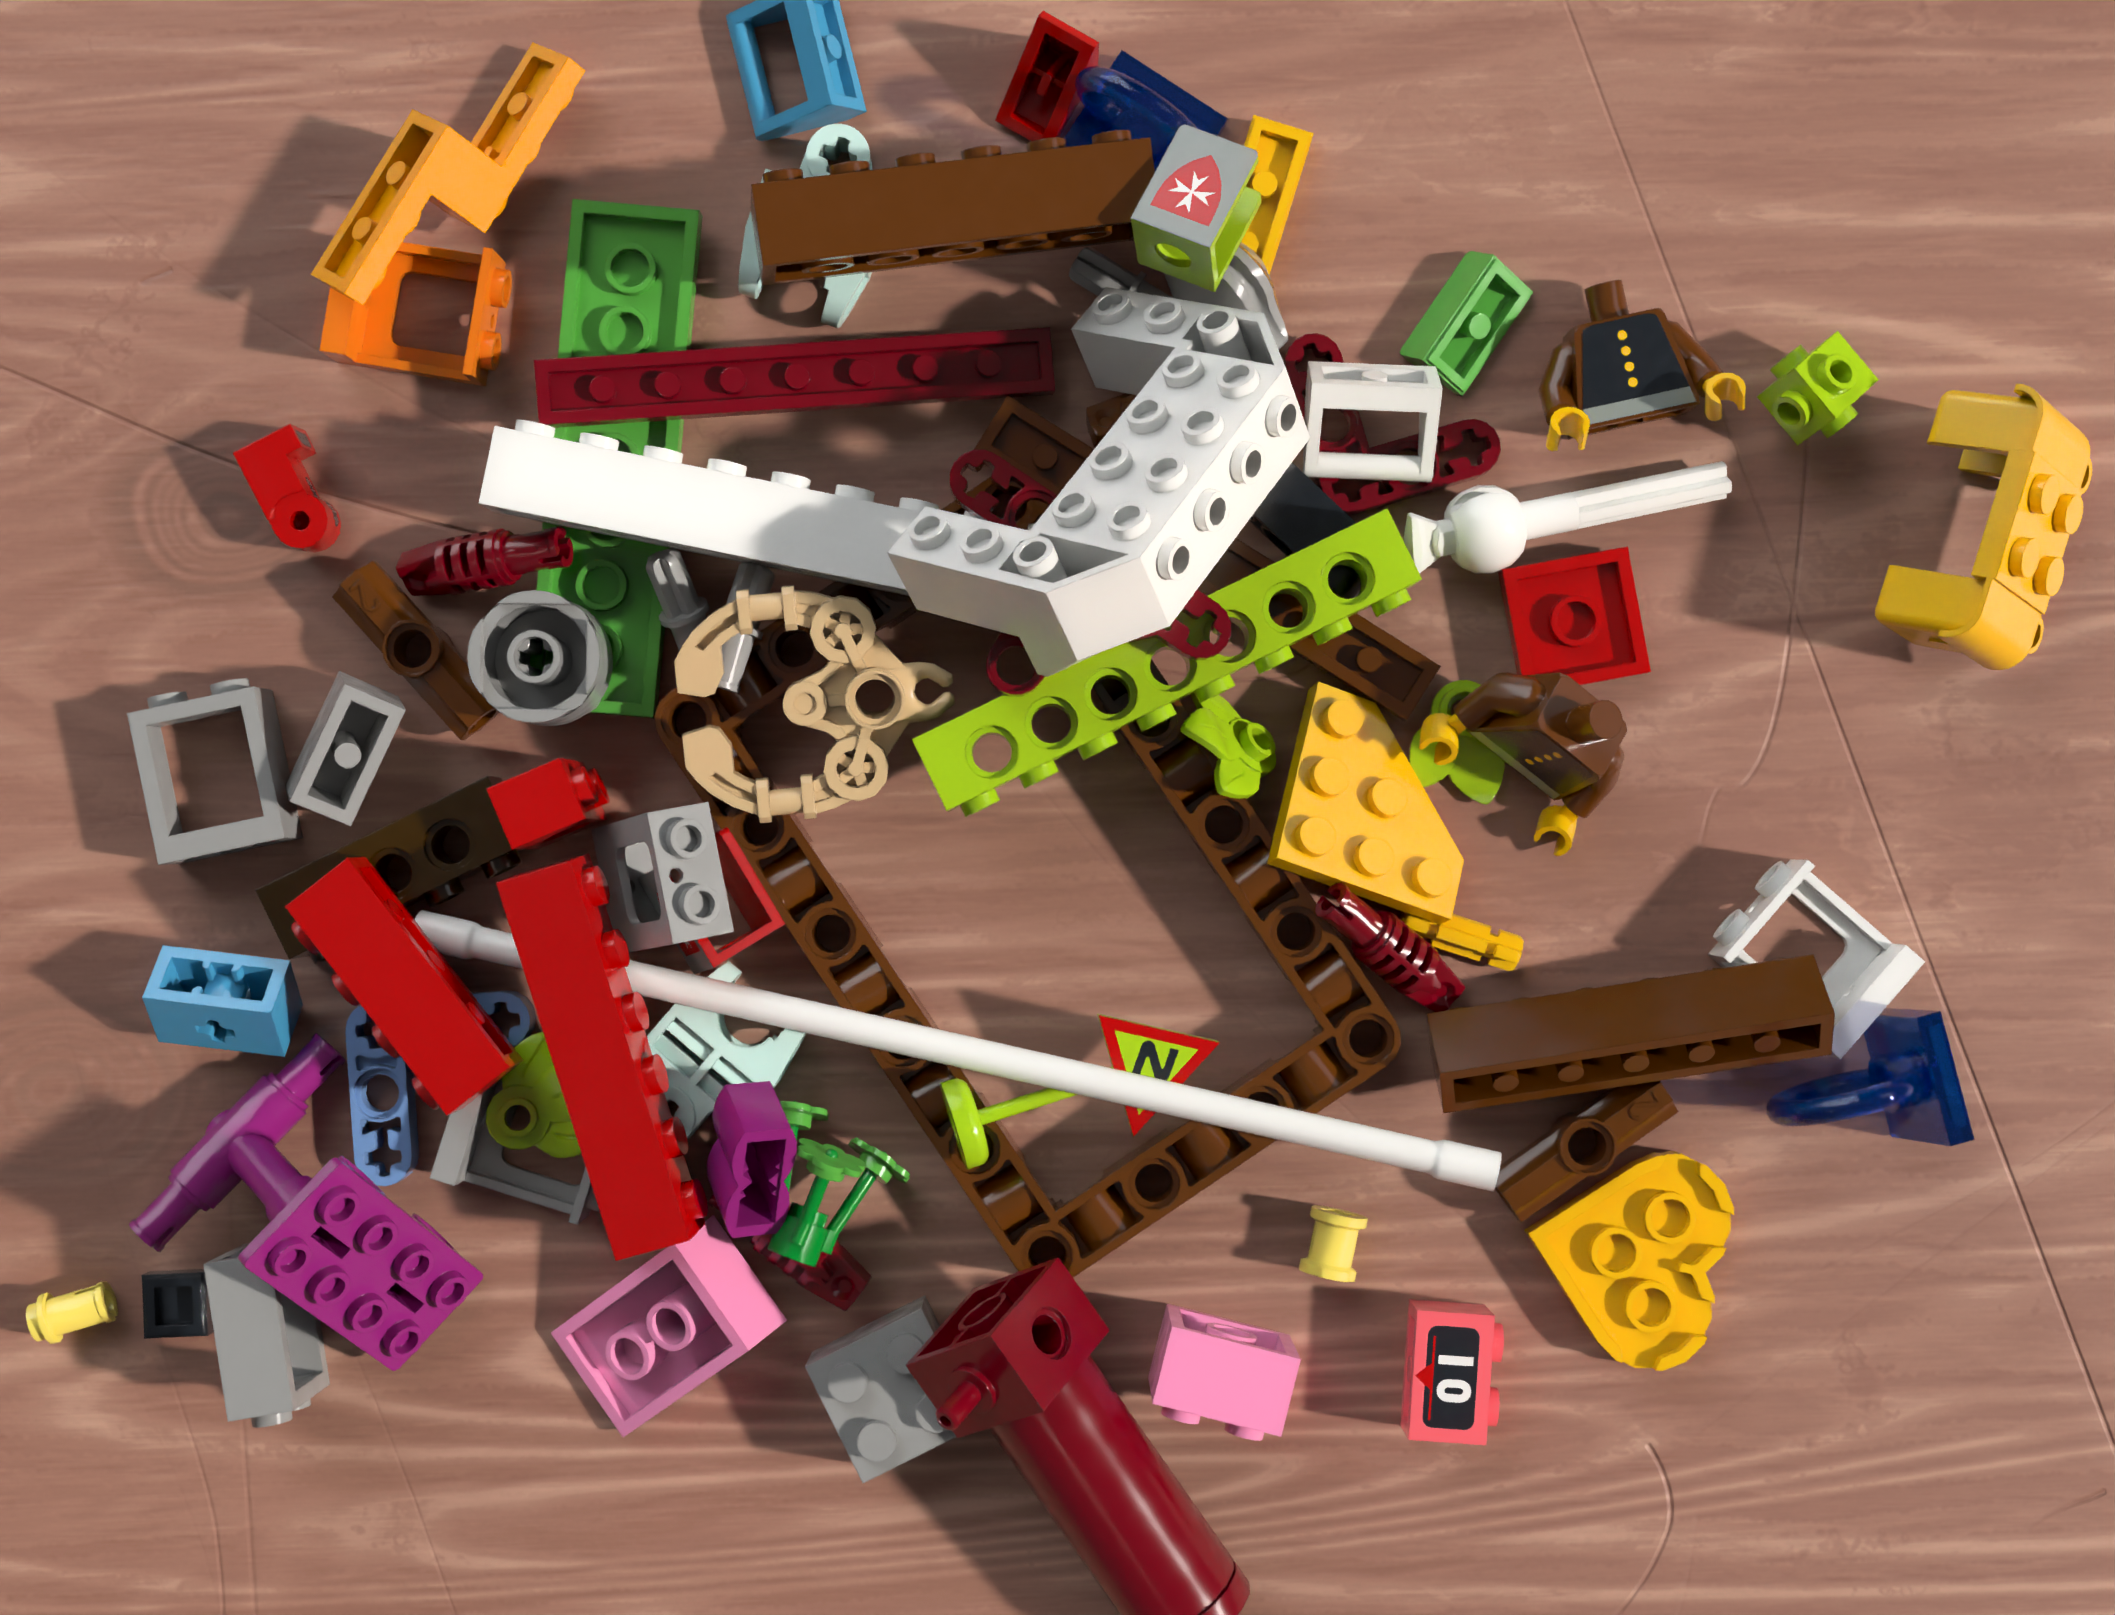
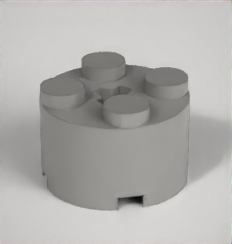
M531 590L517 592L499 601L475 626L468 645L469 673L472 682L486 701L508 718L539 726L567 724L595 710L609 686L613 671L611 644L599 620L583 607L546 591ZM544 646L545 650L553 652L552 664L545 665L541 672L540 669L530 666L531 655L541 654Z

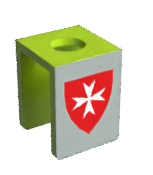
M1181 125L1131 216L1138 263L1215 292L1262 202L1260 192L1246 187L1258 164V152L1189 125Z

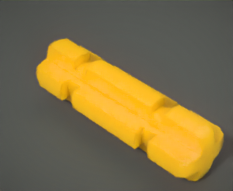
M1403 911L1401 913L1400 919L1422 938L1431 939L1430 944L1433 947L1475 961H1480L1481 956L1488 958V965L1506 971H1513L1521 958L1524 940L1519 935L1499 929L1496 935L1490 933L1491 926L1456 914L1452 915L1451 920L1440 925Z

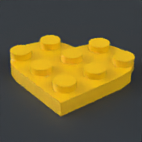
M1677 1151L1648 1154L1627 1163L1524 1230L1591 1336L1614 1360L1626 1363L1634 1368H1653L1655 1371H1664L1687 1362L1705 1344L1707 1340L1705 1332L1712 1320V1303L1715 1304V1295L1706 1272L1725 1254L1727 1248L1724 1247V1244L1731 1231V1214L1734 1215V1206L1725 1184L1707 1165Z

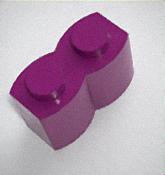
M770 1081L728 1084L722 1088L714 1104L713 1125L718 1139L708 1156L707 1178L726 1228L732 1238L776 1234L785 1222L789 1210V1192L784 1180L791 1172L796 1159V1138Z

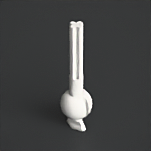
M1720 461L1519 502L1512 493L1498 486L1477 485L1460 492L1450 501L1445 510L1443 520L1434 521L1414 513H1408L1403 540L1419 574L1438 558L1451 555L1452 559L1459 566L1473 573H1494L1512 565L1524 551L1526 540L1725 499L1727 493L1732 491V481L1727 477V465Z

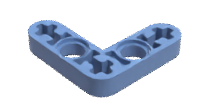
M507 990L472 993L488 1015L499 1012L501 1002H507V1009L510 1013H519L520 1025L511 1027L509 1037H506L513 1047L531 1036L535 1029L536 1013L534 1006L526 996L516 991ZM360 1005L350 1014L345 1031L354 1161L356 1167L377 1186H388L404 1180L414 1171L418 1164L419 1141L415 1089L412 1085L414 1073L401 1056L393 1058L381 1046H377L374 1036L364 1034V1024L373 1020ZM375 1075H387L398 1086L399 1097L395 1106L390 1110H379L368 1101L366 1095L367 1085ZM400 1117L401 1127L395 1126L387 1130L390 1149L400 1150L402 1155L401 1161L391 1165L389 1173L386 1172L384 1162H374L372 1157L374 1150L383 1147V1127L370 1131L369 1121L381 1123Z

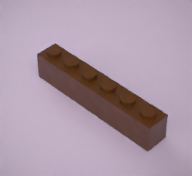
M1814 954L1792 958H1775L1766 962L1727 968H1710L1701 972L1662 978H1645L1636 982L1597 988L1586 987L1576 991L1532 998L1521 997L1511 1001L1480 1006L1456 1007L1447 1011L1428 1013L1427 1023L1430 1055L1443 1113L1832 1055L1835 1012Z

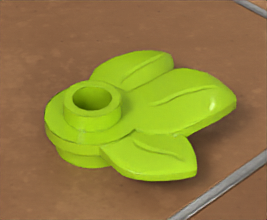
M1457 680L1446 684L1433 698L1430 710L1431 715L1435 713L1451 715L1452 705L1457 700L1464 699L1481 685L1470 680ZM1421 728L1414 734L1409 748V763L1423 788L1439 782L1448 775L1451 782L1468 798L1484 805L1491 803L1502 783L1505 769L1504 760L1464 730L1459 734L1456 759L1446 765H1437L1434 763V755L1438 742L1430 743L1426 748L1420 750Z
M1192 693L1191 697L1197 710L1185 720L1181 726V732L1219 758L1215 767L1214 780L1216 790L1220 795L1236 799L1251 797L1259 790L1260 778L1266 776L1276 766V746L1273 737L1262 725L1241 718L1230 703L1220 695L1200 703L1196 693Z
M543 1032L533 1034L514 1048L524 1061L502 1078L503 1089L492 1098L487 1107L486 1126L492 1138L506 1148L521 1150L536 1146L543 1152L556 1158L574 1157L581 1154V1150ZM522 1105L528 1109L531 1120L525 1129L515 1130L508 1125L506 1114L510 1107Z

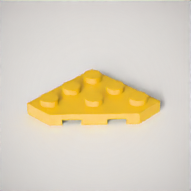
M1318 681L1308 689L1267 864L1329 886L1342 882L1355 895L1440 925L1451 920L1464 859L1376 702Z

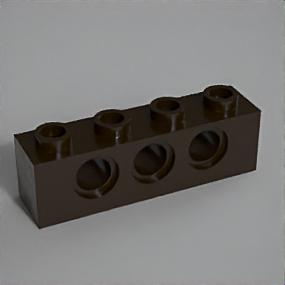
M486 776L256 889L255 891L288 958L296 959L311 955L314 964L326 960L321 953L317 955L312 954L299 942L291 928V924L295 922V919L285 906L346 858L366 857L405 908L426 899L429 907H434L463 893L465 889L461 881L481 871L484 872L487 879H490L520 865L522 861L518 853L526 849H511L486 788L503 782L501 777ZM455 827L464 830L470 841V849L467 856L458 863L450 860L443 848L446 834ZM398 855L404 857L412 869L411 881L401 891L393 888L387 879L388 864Z

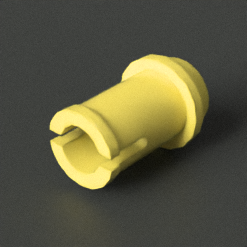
M107 1281L53 1297L50 1293L41 1294L38 1296L36 1303L29 1304L26 1308L28 1329L37 1342L46 1340L50 1344L58 1343L63 1339V1334L104 1322L110 1323L115 1321V1316L118 1314L116 1297Z

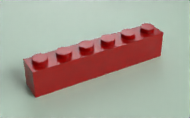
M587 853L496 882L615 1261L690 1241L705 1225L704 1217L707 1216L708 1212L707 1199L698 1179H691L684 1157L688 1153L686 1131L681 1120L677 1116H671L665 1092L669 1088L667 1071L661 1057L658 1054L652 1055L645 1033V1030L649 1027L648 1010L641 994L637 991H632L625 967H628L630 962L629 951L621 931L613 929L605 905L610 901V892L602 869L599 866H593L590 855Z

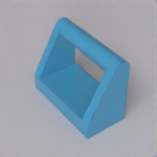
M756 0L726 15L756 140L766 141L847 121L867 112L839 0ZM788 19L808 101L775 115L754 28Z

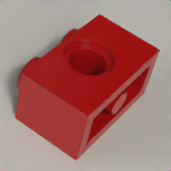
M557 758L486 788L512 850L540 849L607 820L602 806L609 803L610 800L603 780L595 768L586 770L584 763L581 761Z

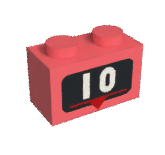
M1409 1299L1400 1423L1408 1440L1486 1445L1488 1426H1497L1500 1400L1498 1388L1490 1387L1492 1362H1501L1504 1331L1501 1323H1495V1315L1485 1304Z

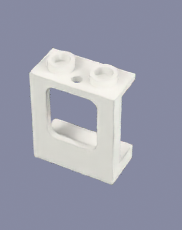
M1790 859L1787 864L1779 861L1756 884L1755 890L1760 895L1745 912L1740 909L1735 910L1720 924L1713 935L1718 943L1708 955L1722 968L1757 963L1743 949L1791 894L1835 931L1845 944L1842 955L1822 976L1835 1012L1832 1055L1827 1056L1841 1059L1925 961L1907 945L1894 944L1859 915L1811 873L1815 865L1809 860Z

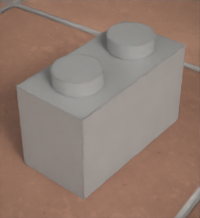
M339 671L285 785L289 802L352 826L406 711L399 696Z

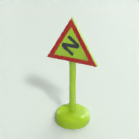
M1097 1014L1112 1064L1110 1068L1183 1084L1220 1044L1219 1041ZM956 1078L940 1083L949 1121L967 1170L984 1164L988 1159L989 1150L983 1125L1078 1095L1052 1088H1044L978 1110L971 1090L964 1080ZM1123 1105L1133 1137L1156 1113Z

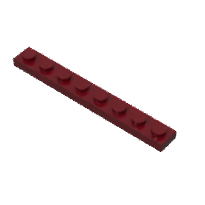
M1050 327L534 360L539 423L554 428L1006 398L1007 396L1012 398L1053 395L1055 392Z

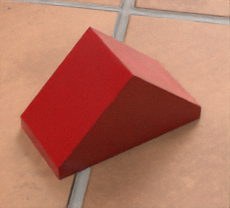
M1042 11L1035 22L995 121L1030 141L1060 137L1098 71L1099 42L1049 13Z

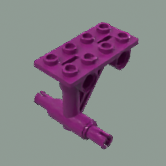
M315 1033L312 1039L277 1075L273 1072H270L267 1076L264 1074L230 1109L219 1113L212 1119L207 1126L205 1135L170 1170L171 1174L168 1176L171 1184L136 1219H133L129 1226L146 1244L161 1252L174 1235L200 1209L206 1212L210 1208L214 1209L243 1180L266 1206V1217L270 1223L239 1254L238 1260L246 1269L387 1368L396 1371L421 1347L456 1307L466 1299L471 1291L482 1281L483 1274L477 1267L460 1255L442 1235L415 1213L411 1216L390 1200L370 1178L344 1156L340 1155L338 1158H332L311 1178L309 1176H302L275 1147L306 1115L305 1110L309 1105L305 1101L340 1065L347 1061L332 1045L318 1033Z

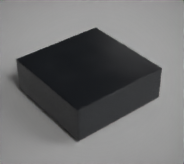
M204 1269L149 1271L142 1275L144 1339L209 1336L214 1333Z

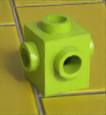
M1836 331L1809 353L1800 344L1776 363L1770 371L1777 379L1761 392L1757 398L1798 446L1819 430L1826 438H1829L1859 414L1851 404L1879 379L1843 336Z

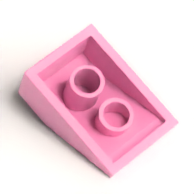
M713 1215L705 1221V1225L690 1241L665 1248L552 1331L551 1335L621 1436L625 1437L745 1354L786 1322L787 1319Z

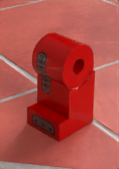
M288 424L233 452V455L266 519L280 541L292 548L316 553L328 549L335 543L340 534L341 521L333 505L319 497L302 463L303 460L316 454L306 431Z

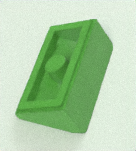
M1475 251L1467 252L1402 346L1400 354L1414 366H1436L1441 384L1455 394L1463 396L1525 306L1533 291L1495 255Z

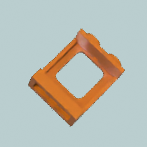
M402 242L387 266L383 281L371 292L364 305L355 302L332 288L329 289L319 351L337 363L486 386L488 370L495 371L500 361L502 339L501 334L495 332L499 307L506 308L510 300L512 289L511 271L505 269L506 262L493 248L483 247L481 255ZM422 274L477 283L465 356L404 347L394 342L393 329L400 287L406 275Z

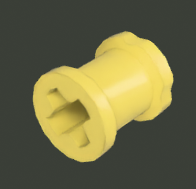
M1319 1205L1311 1206L1310 1216L1315 1220L1308 1257L1300 1259L1299 1270L1329 1280L1355 1282L1357 1272L1351 1267L1358 1232L1366 1228L1368 1218L1342 1209Z

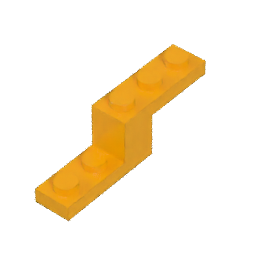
M532 42L471 143L448 125L412 109L311 275L330 288L364 305L371 292L383 281L387 266L406 235L411 233L417 226L421 211L428 200L451 217L486 233L493 220L504 210L508 196L525 168L536 158L541 142L560 111L571 101L574 89L585 70L568 56Z

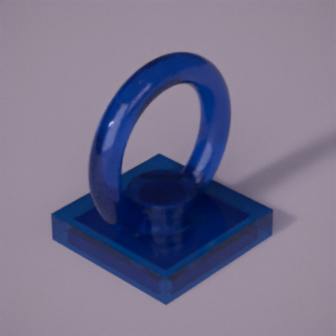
M1121 50L1110 68L1090 66L1083 69L1077 75L1075 89L1085 107L1064 138L1066 139L1067 147L1092 144L1091 137L1093 135L1113 130L1131 131L1132 139L1150 137L1154 169L1156 171L1181 125H1189L1220 136L1227 125L1228 118Z
M1885 1008L1864 1032L1870 1056L1868 1068L1834 1074L1790 1087L1775 1094L1766 1105L1768 1118L1773 1123L1781 1126L1794 1127L1826 1124L1884 1110L1891 1137L1950 1147L1975 1140L1941 1011Z

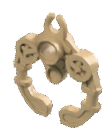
M794 585L782 586V592L750 595L749 589L737 590L735 600L715 610L692 631L674 661L677 693L707 697L716 692L724 674L722 645L738 633L740 635L753 634L752 621L784 619L786 631L798 630V625L810 628V636L815 649L829 660L821 670L792 683L787 688L783 698V710L791 722L827 732L836 739L827 750L824 773L813 778V773L801 774V787L770 790L768 777L753 780L735 771L731 741L720 726L706 725L684 733L682 739L686 769L710 794L734 808L758 815L760 823L772 822V816L797 813H804V819L816 818L817 813L834 809L851 800L861 801L875 796L887 780L889 769L887 756L908 723L925 722L938 718L955 704L954 695L950 692H943L931 704H924L917 699L914 691L916 684L922 679L929 678L942 687H949L953 683L952 674L933 663H902L875 634L876 623L872 612L858 598L843 595L831 597L811 591L795 590ZM881 680L887 683L894 692V699L890 706L879 712H871L864 709L856 698V692L864 682Z

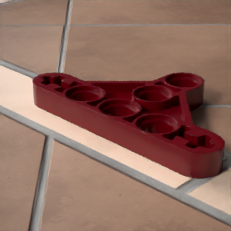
M971 450L962 454L954 462L950 471L951 493L954 500L964 510L978 519L1018 528L1015 522V515L1023 503L1030 500H1039L1050 506L1058 496L997 454L987 450ZM984 465L993 469L991 474L992 484L1006 494L1012 481L1023 487L1009 500L1004 518L1000 519L991 513L999 506V500L989 493L980 491L975 498L966 494L968 481L962 474L967 468L978 472ZM1197 589L1181 611L1196 620L1204 612L1210 614L1215 619L1211 630L1218 636L1215 644L1204 640L1197 647L1191 646L1186 641L1190 630L1176 619L1170 625L1169 631L1163 628L1127 643L1157 638L1193 661L1207 660L1215 657L1227 646L1231 636V621L1227 612L1217 602ZM1001 632L986 658V673L989 681L1000 693L1007 696L1021 697L1029 694L1041 684L1045 676L1037 674L1035 670L1033 677L1021 685H1011L1004 682L996 670V662L999 655L1011 647L1025 648L1020 637Z

